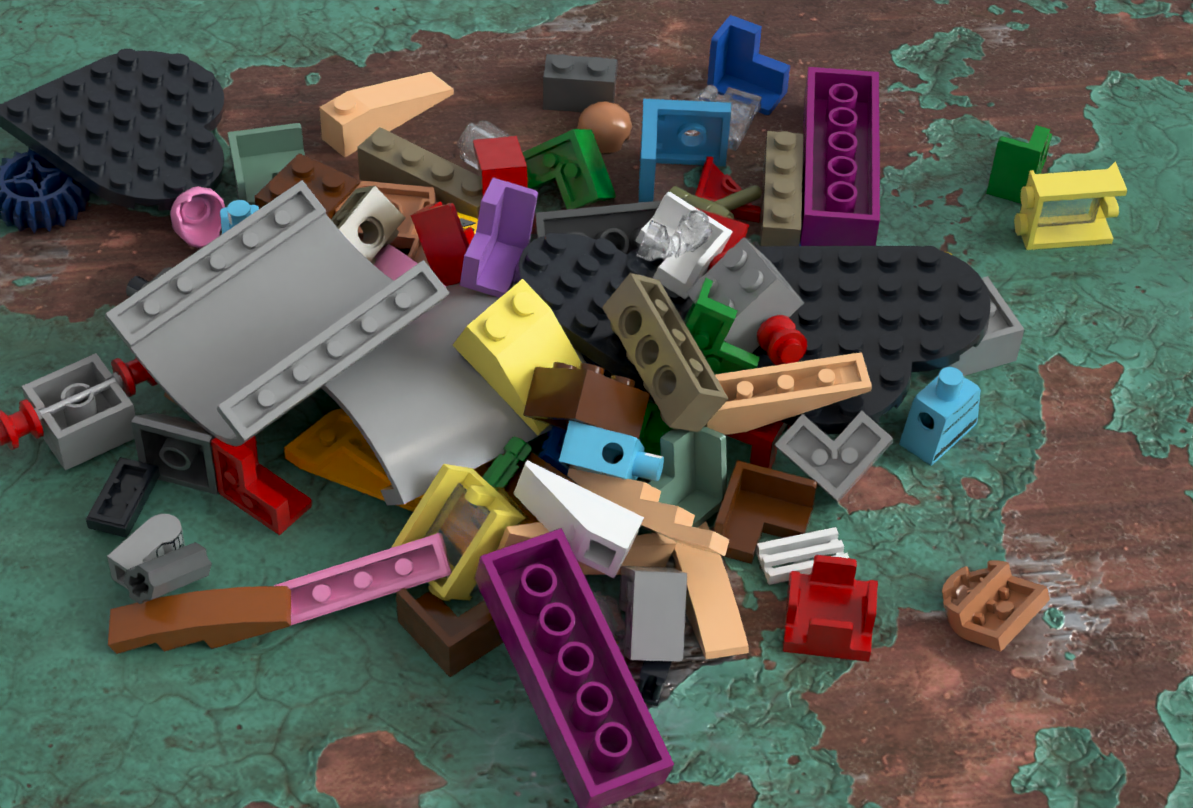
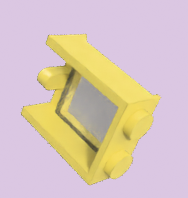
M1116 161L1108 169L1045 174H1035L1034 170L1030 171L1027 185L1021 189L1020 213L1015 215L1014 219L1015 232L1018 236L1021 235L1026 250L1112 244L1114 238L1106 218L1118 217L1119 206L1115 196H1126L1127 188Z
M443 464L395 540L392 548L442 533L452 573L449 576L428 582L430 584L428 589L433 595L444 601H450L451 599L470 600L472 598L470 593L477 584L474 577L480 556L496 551L506 527L515 526L526 517L473 468Z

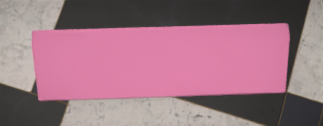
M437 533L274 586H288L291 590V625L398 592L402 588L408 589L449 576L452 572L442 533Z

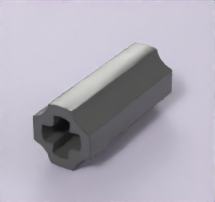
M194 542L127 569L124 584L128 588L129 597L135 602L142 604L209 576L212 563L208 559L206 549Z

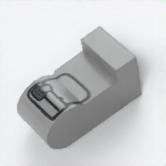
M158 514L141 525L107 555L112 579L128 589L124 584L127 569L184 547L185 543L180 520L170 514Z

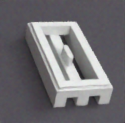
M834 527L757 543L756 555L768 584L772 585L788 581L791 571H799L800 574H811L813 560L810 561V558H814L815 555L833 554L834 557L849 558L848 553L843 552L844 544L842 540H838L839 533L837 528ZM794 562L792 565L772 568V566Z

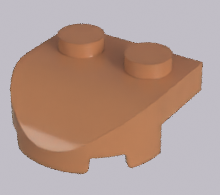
M990 560L987 563L988 568L972 572L965 566L953 573L946 580L942 588L943 603L948 622L953 631L961 638L1001 652L1050 600L1047 586L1012 576L1009 562Z

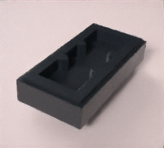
M120 457L86 518L87 527L127 538L160 476L159 467Z

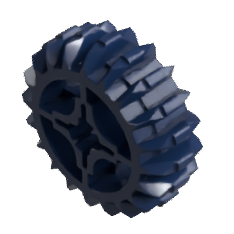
M29 147L27 152L22 154L14 151L12 159L2 158L0 166V219L5 222L7 227L15 225L19 232L26 228H31L34 234L39 228H47L50 232L52 226L59 225L65 227L67 219L77 220L78 212L86 211V204L90 201V190L38 153L32 151Z

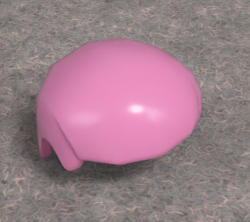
M192 187L180 194L174 201L170 211L173 230L189 246L203 248L220 236L222 228L220 210L225 207L223 199L212 189L204 187Z

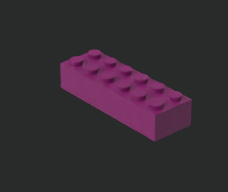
M808 67L803 113L800 245L876 246L880 223L879 72Z
M562 528L480 556L474 579L578 807L602 808L663 784L670 774L674 763Z

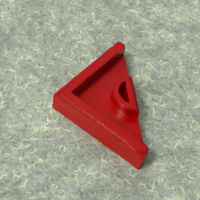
M712 156L706 157L695 196L715 202L742 190L728 174L724 175L713 163ZM751 203L730 211L734 214V218L758 223L760 221L761 209L758 206H753Z

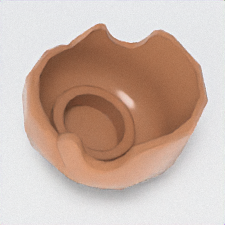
M604 101L591 104L582 111L577 129H590L593 131L600 153H614L620 151L625 139H630L632 123L630 114L621 106Z

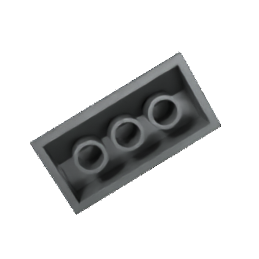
M661 201L538 212L534 214L531 240L533 241L548 233L576 234L596 240L599 238L607 239L617 249L625 254H629L631 251L642 247L635 240L641 229L654 216Z

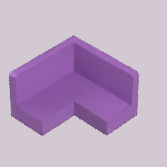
M492 178L481 200L476 233L464 255L460 286L499 298L510 290L514 282L515 266L524 248L530 242L538 197L536 190Z

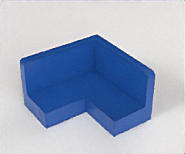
M730 15L711 39L706 92L759 113L770 115L787 93L790 65L759 54L762 26Z

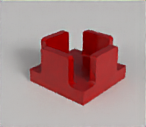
M815 555L811 574H800L799 571H791L788 580L783 652L869 662L872 632L877 610L878 581L855 580L857 560L834 556Z

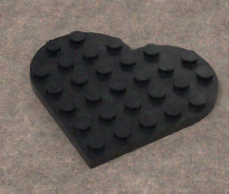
M121 49L117 54L104 57L0 104V127L92 193L116 205L135 209V203L142 206L158 205V211L171 210L176 198L190 188L204 187L215 191L222 179L224 153L212 131L218 126L222 118L224 92L212 72L191 61L184 54Z
M548 233L529 243L524 248L515 266L514 284L523 279L553 311L574 349L611 374L634 380V388L647 392L643 386V379L635 365L628 359L627 351L618 335L611 329V322L602 307L630 273L653 278L664 259L644 246L631 251L629 254H625L607 239L599 238L596 240L576 234ZM663 286L684 321L693 304L692 299L689 296L684 299ZM650 395L649 399L655 403L653 397Z
M754 246L772 262L804 302L789 317L795 324L796 330L800 331L807 340V350L798 362L862 352L872 385L871 391L802 413L825 434H841L861 411L868 415L875 423H878L880 416L893 407L897 409L903 402L910 387L912 372L936 370L958 362L961 354L972 346L976 348L981 343L988 329L990 296L984 281L966 262L947 252L938 250L934 246ZM760 346L752 352V354L760 357L757 368L775 366L768 357V353ZM802 414L784 419L782 422L792 426Z

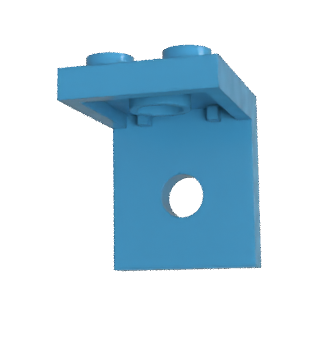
M643 99L638 203L651 202L654 199L656 163L704 165L706 157L712 156L713 163L716 166L726 167L731 103ZM696 130L700 134L697 136H687L684 132Z

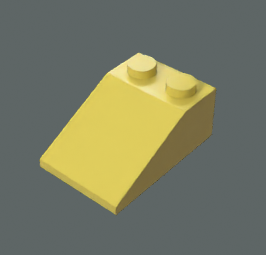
M523 279L467 325L453 344L456 350L537 436L549 425L523 416L535 367L552 368L554 362H560L579 368V364L582 363L551 308Z

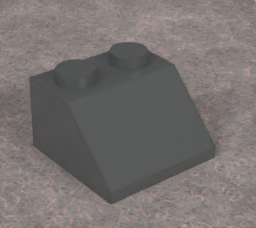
M546 54L543 76V109L582 112L589 105L597 102L607 101L614 103L618 71L617 59Z

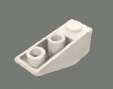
M528 460L523 467L514 491V495L549 532L562 528L577 561L615 578L635 540L644 517Z

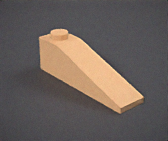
M427 72L347 91L319 107L322 140L343 157H347L357 151V147L379 127L390 132L453 95L454 89L432 72Z
M862 352L715 374L729 399L707 422L705 427L724 435L747 432L870 392L872 385Z

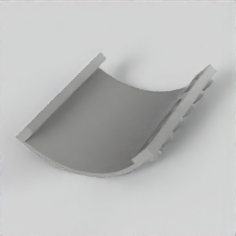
M303 180L108 311L105 315L106 320L175 403L204 430L231 446L244 444L444 300L450 293L424 260L396 280H392L364 257L327 216L326 209Z
M460 283L446 286L450 293L444 300L321 387L353 421L382 465L392 484L380 490L386 505L406 504L425 494L443 464L475 469L498 457L499 454L506 453L504 447L512 437L515 436L528 442L552 429L553 426L549 425L537 436L453 346L466 326L496 302L499 297L462 287ZM574 349L580 361L586 363L581 353Z

